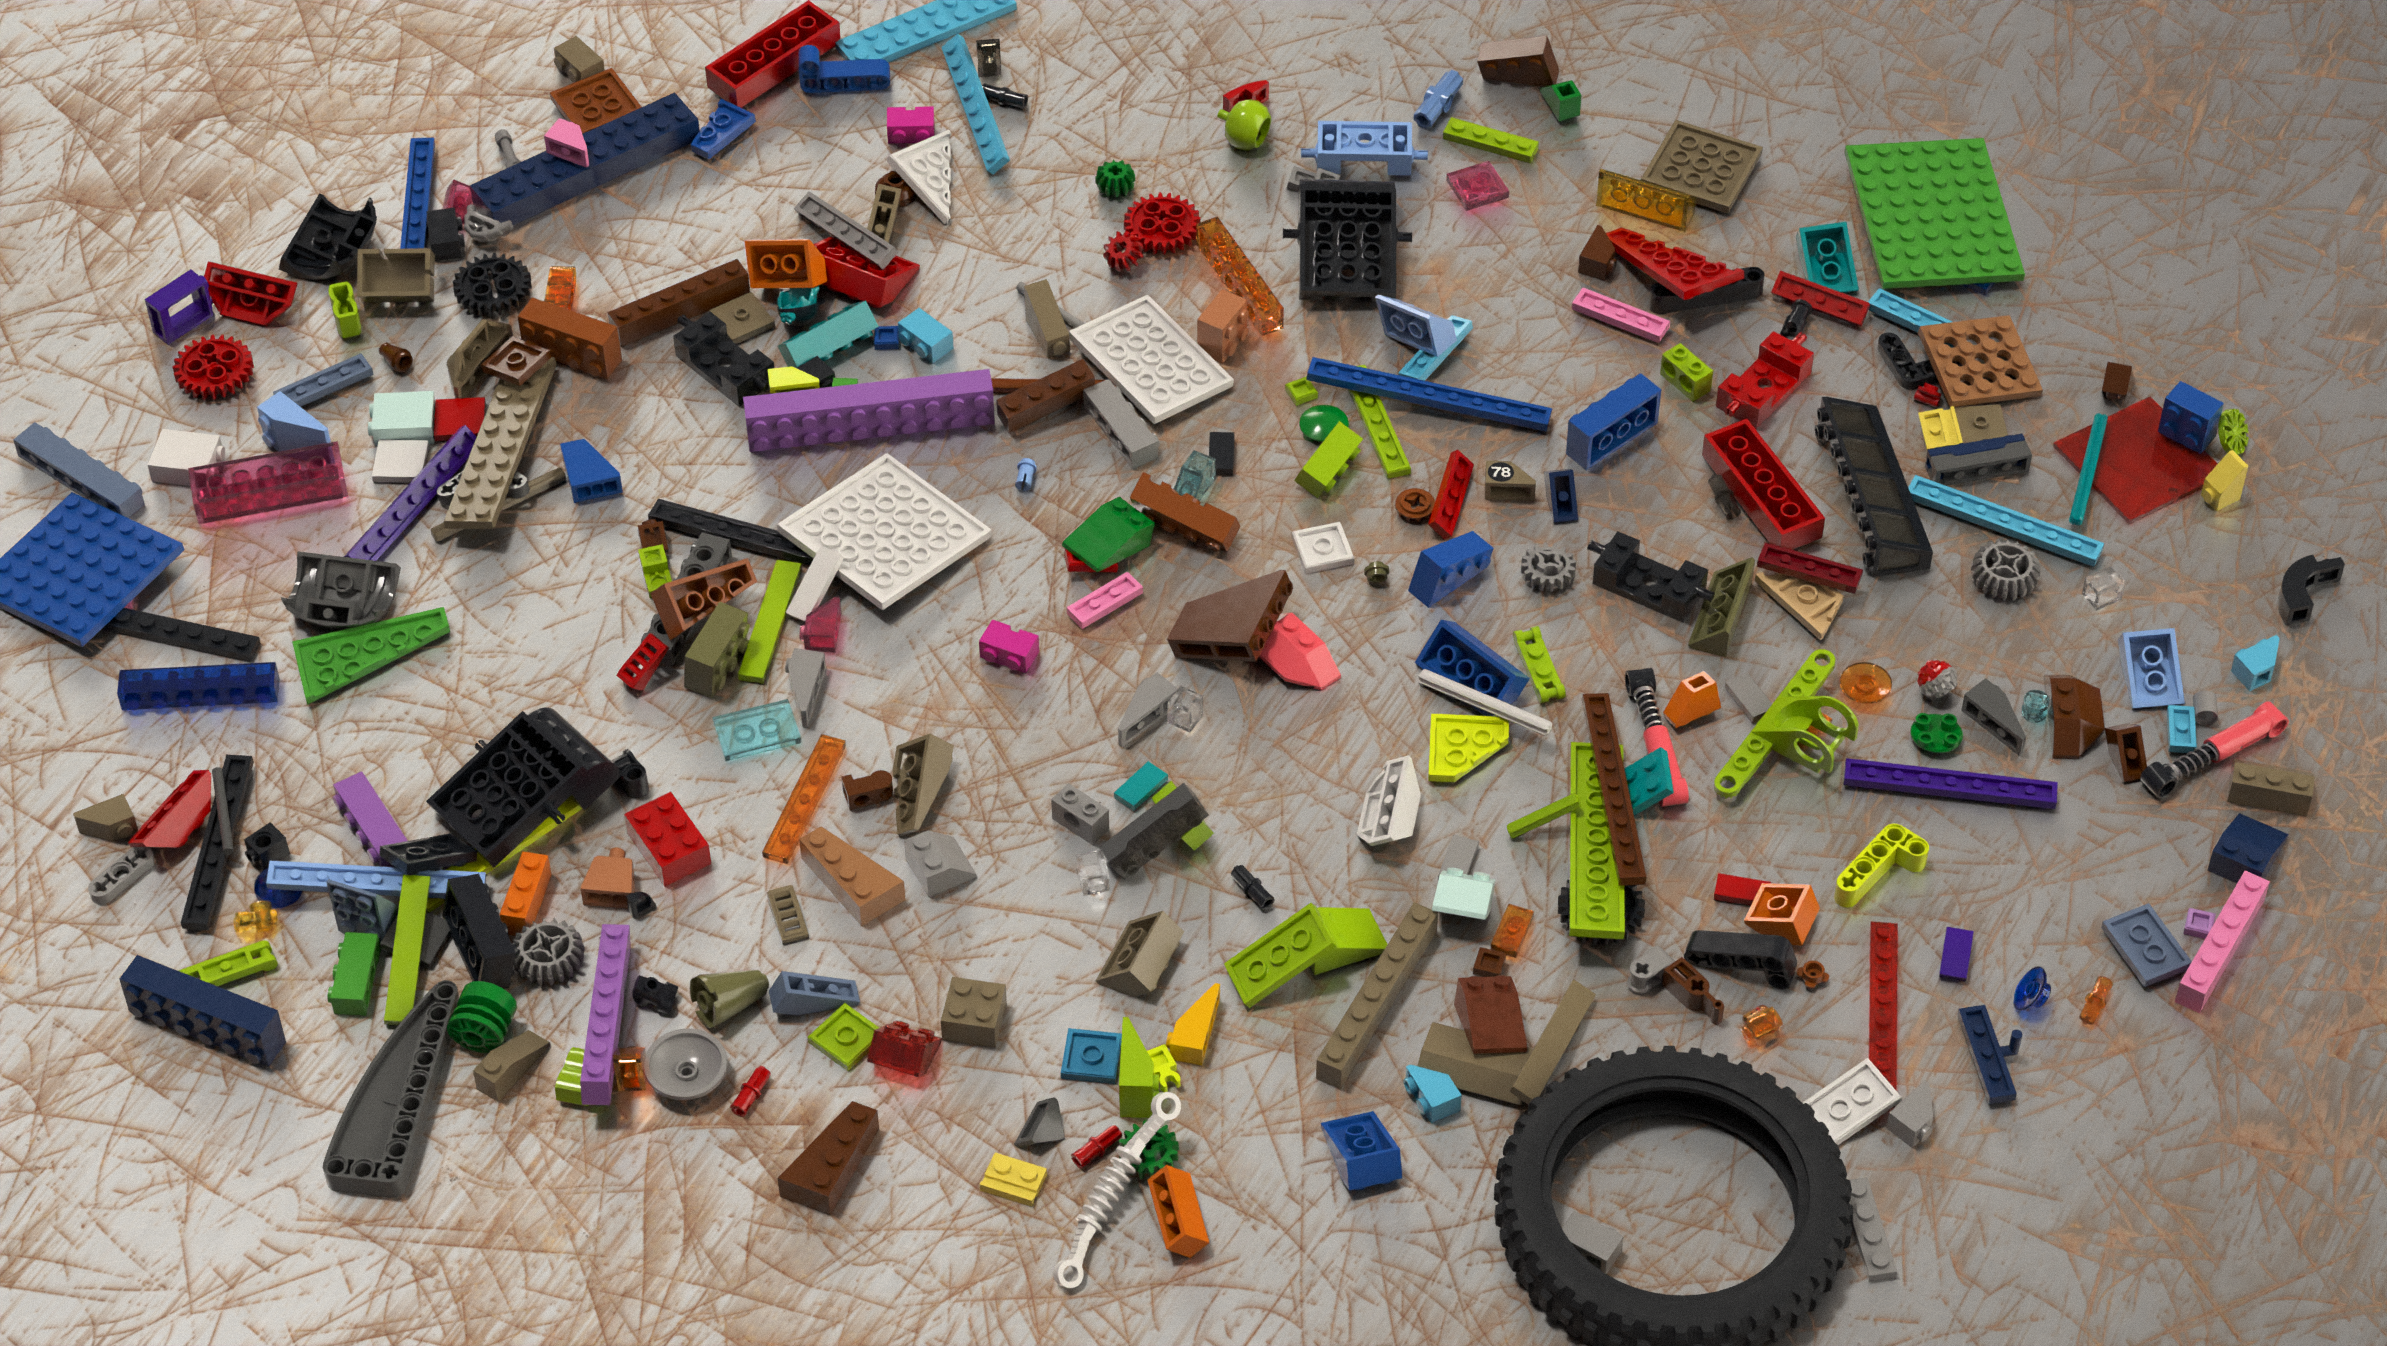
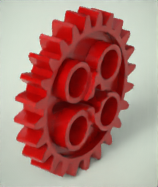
M1159 192L1158 197H1154L1152 194H1149V199L1140 197V203L1134 201L1133 207H1128L1127 213L1124 214V230L1129 231L1140 239L1139 242L1144 246V252L1153 249V254H1156L1158 250H1161L1163 255H1165L1166 251L1170 250L1174 254L1177 247L1183 251L1184 244L1191 246L1192 240H1197V234L1200 233L1201 217H1199V210H1195L1194 204L1188 205V199L1180 201V195L1171 198V193H1168L1166 197H1163L1162 193Z
M213 334L210 340H206L202 336L199 343L192 340V347L184 345L185 352L178 351L179 358L174 359V377L179 388H184L185 394L192 392L194 398L202 394L203 400L208 395H212L214 400L217 394H221L225 398L227 391L235 394L234 388L242 389V382H249L248 376L253 375L252 368H254L251 351H248L247 345L242 346L241 340L234 342L233 336L225 340L223 334L219 339H215Z

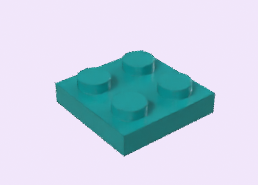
M1663 748L1656 749L1624 768L1634 816L1674 793L1668 753Z

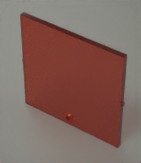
M2150 396L2108 416L2092 482V487L2128 524L2134 523L2201 490L2205 478L2218 464L2205 450L2200 454L2159 433L2158 428L2163 409ZM2092 424L2053 444V447L2079 474L2081 473Z

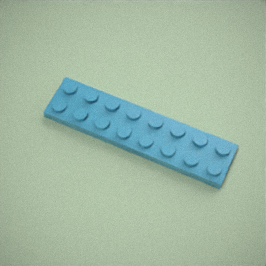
M935 0L842 38L836 42L835 48L845 60L883 59L891 62L954 36L957 33L1017 10V3L1015 0Z

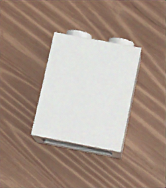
M162 429L148 462L151 481L210 488L213 479L217 478L219 463L225 458V447L222 446L219 435Z

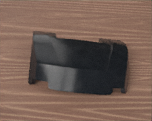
M319 193L282 255L278 270L300 278L321 280L339 275L357 264L358 249L369 248L376 226L377 216L372 198H368L365 207L361 210L347 211L338 208L328 201L324 195Z

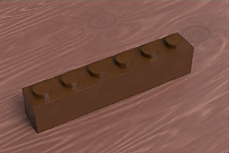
M735 259L607 312L609 324L617 326L620 347H624L678 324L677 320L683 314L688 319H691L749 293L748 272L739 260Z

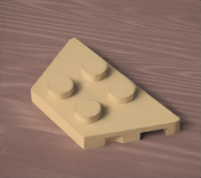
M1759 572L1755 575V582L1819 640L1824 638L1843 602V595L1838 590L1781 573L1764 576L1763 572Z

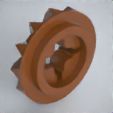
M1411 488L1402 491L1397 496L1395 509L1398 510L1399 516H1406L1408 521L1411 518H1415L1419 522L1421 518L1428 519L1432 513L1435 499L1429 492L1423 489ZM1419 501V506L1412 509L1411 506H1414Z

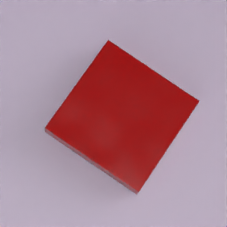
M485 397L436 399L434 440L448 441L464 425L477 437L486 414Z

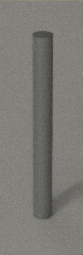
M216 767L212 769L222 848L225 855H231L234 853L223 771L222 768Z

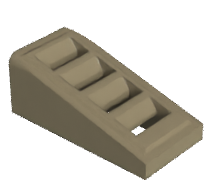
M793 885L769 890L767 892L768 904L782 943L786 944L808 938L809 934ZM792 907L791 909H787V910H783V911H780V912H779V910ZM792 917H796V918H794V919H790V920H786V921H783V922H782V920L789 919V918H792ZM799 925V928L785 932V929Z

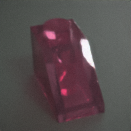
M834 597L806 615L805 625L800 626L799 635L800 641H804L805 650L836 653L842 615L840 597Z

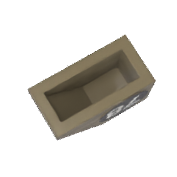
M1486 461L1485 500L1535 501L1536 480L1511 461Z

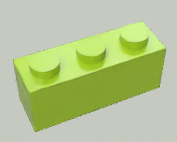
M1339 421L1307 461L1294 481L1316 498H1319L1323 491L1329 493L1337 482L1334 480V477L1336 475L1341 477L1349 467L1346 464L1348 459L1353 462L1360 453L1361 449L1358 446L1363 438Z

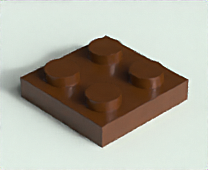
M512 336L481 366L484 373L521 386L551 359V354L548 349Z

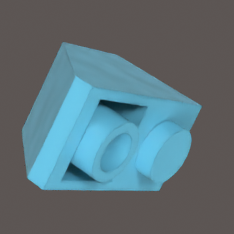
M2277 635L2269 639H2262L2256 645L2247 649H2241L2235 654L2231 672L2249 691L2271 681L2280 640Z
M1415 1065L1406 1066L1405 1079H1403L1404 1087L1408 1094H1413L1422 1115L1426 1114L1431 1123L1461 1111L1462 1095L1448 1074Z

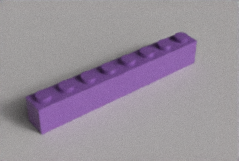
M602 924L580 1079L582 1105H610L631 951L630 925Z

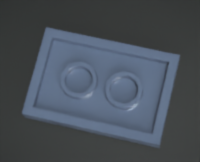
M2149 903L2102 922V930L2144 987L2187 971L2192 963L2191 959Z

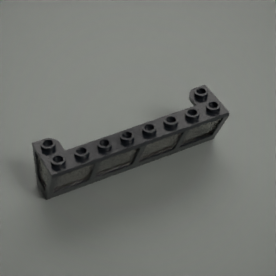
M1822 397L1821 406L1817 409L1818 425H1815V436L1823 444L1830 441L1831 455L1833 459L1837 460V470L1839 476L1844 479L1845 493L1851 497L1852 512L1857 514L1859 530L1861 533L1864 532L1866 553L1862 554L1864 567L1869 569L1871 577L1930 569L1933 550L1877 406L1832 397Z

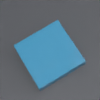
M1068 1028L1061 1067V1079L1116 1084L1122 1033Z

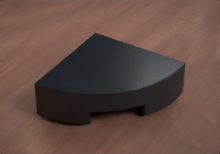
M635 892L626 895L628 912L632 918L657 907L651 896L645 892Z

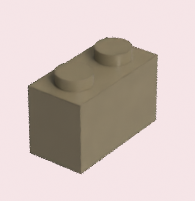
M577 36L554 47V63L560 71L563 70L574 83L605 71L603 59Z

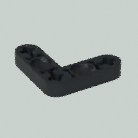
M1888 332L1880 335L1877 346L1878 352L1902 388L1914 390L1919 386L1924 387L1925 383L1931 385L1939 383L1936 374H1930L1926 371L1933 369L1930 360L1915 363L1896 334ZM1900 358L1903 359L1905 363L1898 364L1893 360ZM1957 361L1952 362L1957 364L1959 367L1963 366L1961 363Z

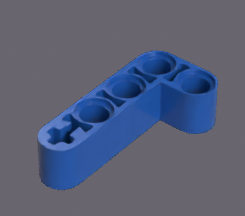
M805 45L799 49L800 87L804 92L826 93L883 90L890 85V65L886 60L865 59L820 62L819 50L815 46Z

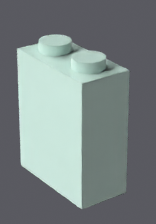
M434 391L374 393V403L369 405L372 422H368V435L373 436L375 446H378L379 439L425 440L429 444H434L436 403Z

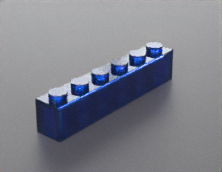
M276 662L119 670L117 696L121 710L265 704L278 702L280 678Z

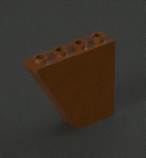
M1279 570L1187 602L1167 638L1174 656L1179 658L1257 661L1293 591V584L1286 570Z

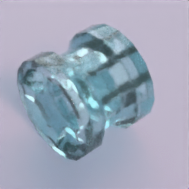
M2040 690L2028 691L2024 695L2021 708L2023 718L2032 723L2042 722L2047 716V708L2050 703L2048 695Z

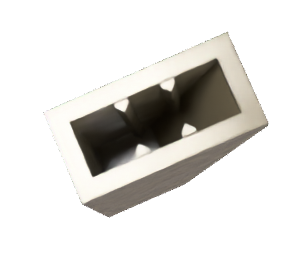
M1045 279L1025 285L1026 321L1046 357L1050 358L1069 352V333L1049 282Z

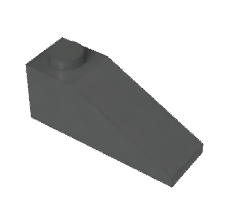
M1985 678L1964 694L1961 711L2020 756L2023 754L2026 735L2006 694L1999 686L1994 685Z

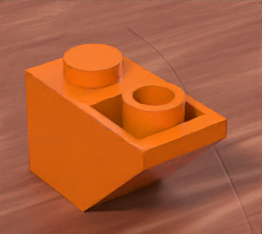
M1704 671L1681 681L1663 711L1664 717L1675 728H1678L1720 709L1721 703L1717 683Z

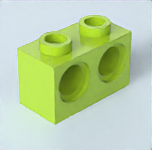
M1679 343L1662 354L1660 375L1692 402L1711 391L1713 370L1685 346Z

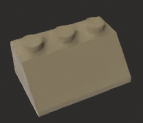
M2233 759L2227 802L2307 816L2313 797L2315 776L2311 772Z
M1164 911L1129 921L1095 981L1101 986L1132 997L1150 994L1157 987V981L1161 973L1168 967V961L1172 953L1179 947V941L1184 931Z

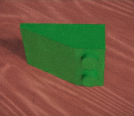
M1117 497L1101 505L1062 542V546L1094 571L1099 572L1149 547L1155 523L1121 497Z

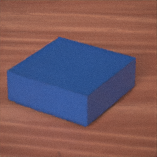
M879 326L874 329L875 350L899 349L898 326Z

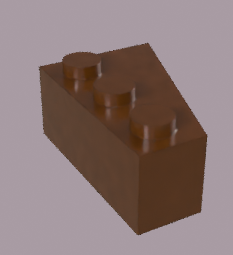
M1548 36L1481 43L1477 63L1483 79L1541 87L1557 83L1559 67Z

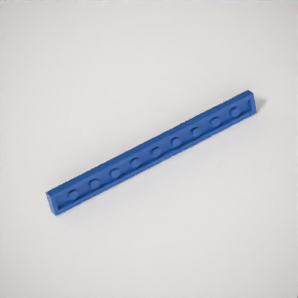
M1312 357L1306 380L1546 432L1552 413V408L1315 357Z

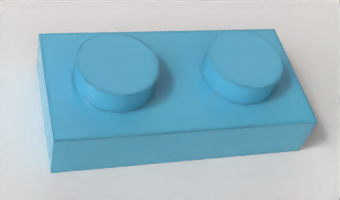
M2168 705L2166 712L2169 752H2193L2197 748L2194 707Z

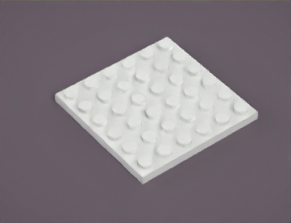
M888 453L777 524V531L813 559L820 546L844 556L835 575L881 610H884L991 538L992 530Z

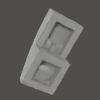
M1294 166L1286 188L1298 191L1299 179L1339 180L1341 175L1319 167L1317 173H1313Z

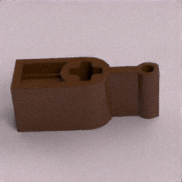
M1683 957L1664 969L1662 986L1689 1010H1702L1710 1018L1712 1024L1718 1025L1722 1022L1724 1004L1721 1000H1716L1709 993L1710 985L1703 975Z

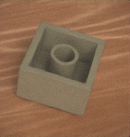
M952 977L941 1017L942 1040L996 1048L1007 1005L1006 984Z

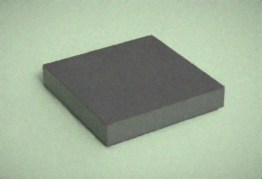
M429 912L426 913L420 965L430 969L450 935L446 920ZM398 915L380 943V948L390 953H393Z

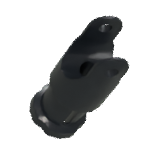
M1797 299L1792 303V311L1786 317L1780 335L1796 337L1799 332H1802L1803 335L1807 326L1806 319L1813 311L1810 303L1802 299Z

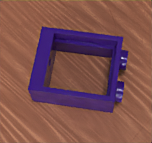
M190 269L145 299L152 331L167 345L214 315L212 298L208 292L209 284L204 276L198 275ZM191 294L193 302L170 317L168 309Z

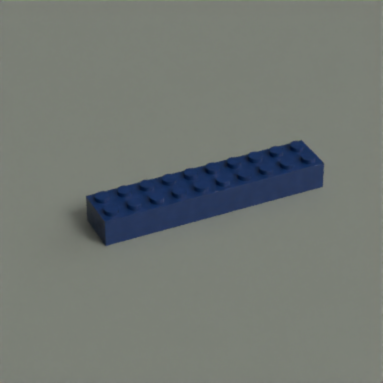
M674 92L582 134L588 152L589 166L587 168L544 151L471 184L470 190L473 205L476 206V210L482 215L498 220L500 223L510 220L512 225H515L691 144L700 131L698 118Z

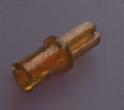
M2104 976L2098 977L2091 993L2085 996L2086 1003L2079 1015V1019L2082 1020L2083 1024H2094L2100 1010L2105 1008L2106 998L2113 987V983L2109 978Z

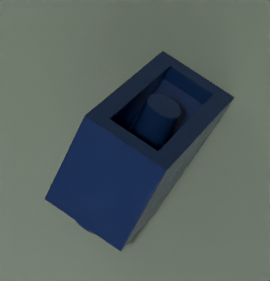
M1572 469L1543 471L1546 498L1552 521L1578 520L1574 471Z

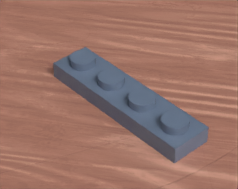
M362 353L280 388L274 391L273 395L281 391L301 407L374 374L372 367Z

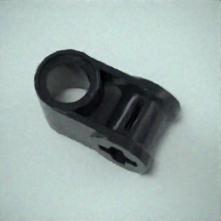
M625 749L622 755L611 760L623 774L615 782L629 797L641 798L649 791L646 769L629 749Z

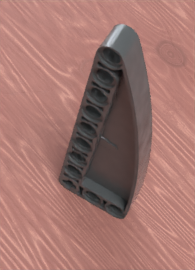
M443 980L429 990L386 1040L359 1081L338 1122L323 1162L326 1183L331 1190L388 1198L399 1197L405 1192L451 1041L447 1025L459 1000L458 989L454 982Z

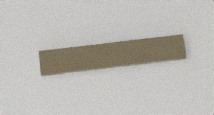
M1572 980L1509 1092L1527 1104L1534 1097L1540 1096L1596 996L1594 992L1576 980Z

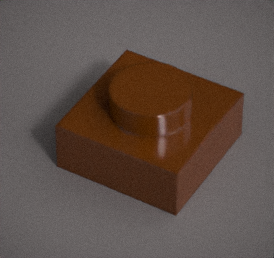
M1480 947L1473 967V975L1482 977L1501 975L1506 960V953Z

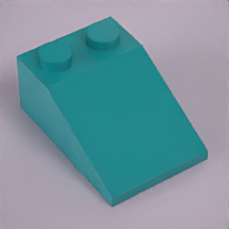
M1847 222L1799 228L1796 234V243L1805 279L1841 293L1859 291Z

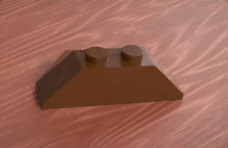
M2044 674L2052 758L2079 759L2084 754V751L2092 746L2105 731L2100 689L2071 675Z

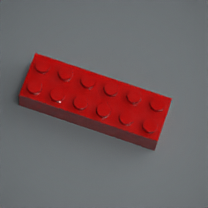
M808 0L705 67L707 87L725 101L741 108L799 70L798 52L801 47L813 45L819 50L820 56L835 47L836 42L841 39L840 23Z
M1748 419L1704 435L1702 456L1770 544L1793 550L1823 537L1825 517Z

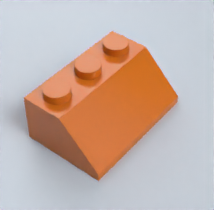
M810 239L745 241L750 288H814L827 282L825 258Z

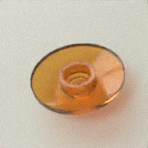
M1858 662L1848 666L1842 672L1840 687L1843 693L1851 700L1862 704H1874L1884 700L1890 694L1892 679L1889 673L1881 666L1869 662Z

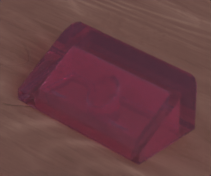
M453 179L446 190L442 209L455 207L456 217H461L462 224H465L464 215L467 214V206L472 204L470 186Z

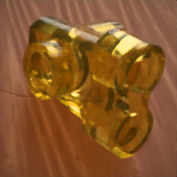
M270 901L252 903L249 905L250 912H237L233 919L235 932H244L255 928L256 932H267L272 930V926L277 925L278 921L276 909L272 910Z

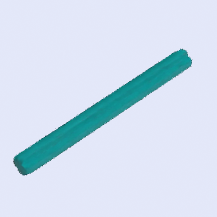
M2097 413L2094 416L2069 518L2071 525L2080 526L2083 523L2108 417L2106 414Z

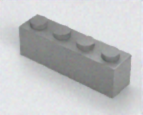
M1107 379L1083 390L1085 409L1132 469L1158 458V447L1160 446L1158 437L1149 431L1145 420L1142 417H1138L1133 405L1124 399L1118 386L1115 387Z

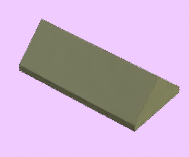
M1753 557L1714 572L1708 590L1715 592V596L1712 602L1705 599L1703 601L1688 643L1691 649L1722 657L1727 656L1752 585L1755 559Z

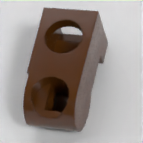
M878 770L870 776L853 779L851 774L841 776L843 794L850 811L889 800L893 795L892 776L887 771Z

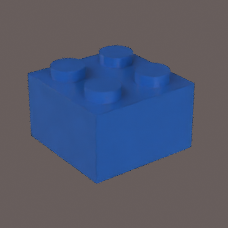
M2180 381L2165 398L2158 432L2201 454L2216 437L2224 403Z

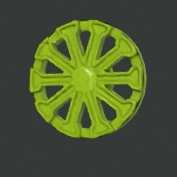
M2238 409L2224 410L2218 424V434L2222 448L2226 453L2233 450L2237 455L2245 451L2249 439L2246 437V433H2248L2247 423L2245 424L2244 422L2246 419L2242 413H2239Z

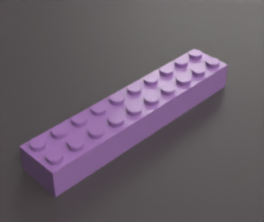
M990 369L743 397L749 452L995 424Z

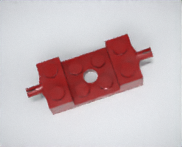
M1773 331L1760 344L1758 359L1740 377L1731 373L1718 386L1716 408L1724 411L1726 415L1729 414V417L1733 416L1740 421L1748 419L1753 427L1757 429L1811 374L1814 352L1801 346L1807 340V336L1799 332L1793 340H1790ZM1759 385H1767L1769 387L1760 388Z

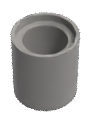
M2211 691L2195 693L2193 696L2195 722L2199 725L2214 724L2218 720L2215 693Z

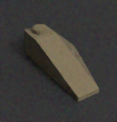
M927 734L896 746L893 777L897 778L898 786L894 788V795L899 798V805L896 808L897 835L901 837L919 830L950 770L954 745L932 734Z

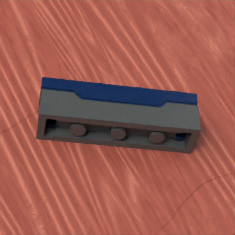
M2023 433L1928 449L1925 468L1931 481L1948 486L2029 472L2032 453Z

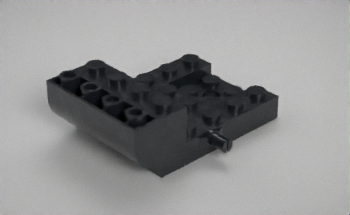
M1299 179L1297 229L1283 228V239H1297L1299 244V300L1323 301V296L1371 297V302H1376L1375 297L1378 294L1396 299V246L1398 242L1412 243V232H1398L1396 227L1395 182ZM1345 269H1350L1354 272V275L1346 277L1341 272Z
M544 707L533 711L529 715L522 711L488 744L483 740H479L478 742L481 746L478 743L475 744V749L479 752L426 802L441 819L460 834L494 868L548 817L552 818L556 824H561L562 822L559 818L564 821L565 815L558 810V807L569 797L585 811L623 774L609 758L552 708ZM482 810L479 816L472 818L475 811Z

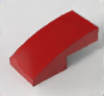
M1267 80L1251 82L1223 95V110L1230 112L1239 101L1249 99L1264 103L1269 99V82Z

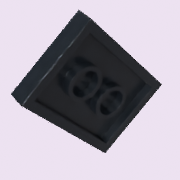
M449 833L380 846L379 856L403 871L404 874L417 875L420 871L425 870L439 871L447 866H465L466 863L477 861V850Z

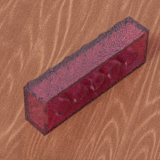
M338 441L188 468L193 505L198 524L348 497Z

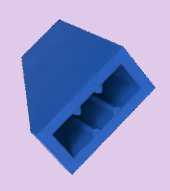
M585 439L560 443L563 464L574 503L623 493L620 473Z

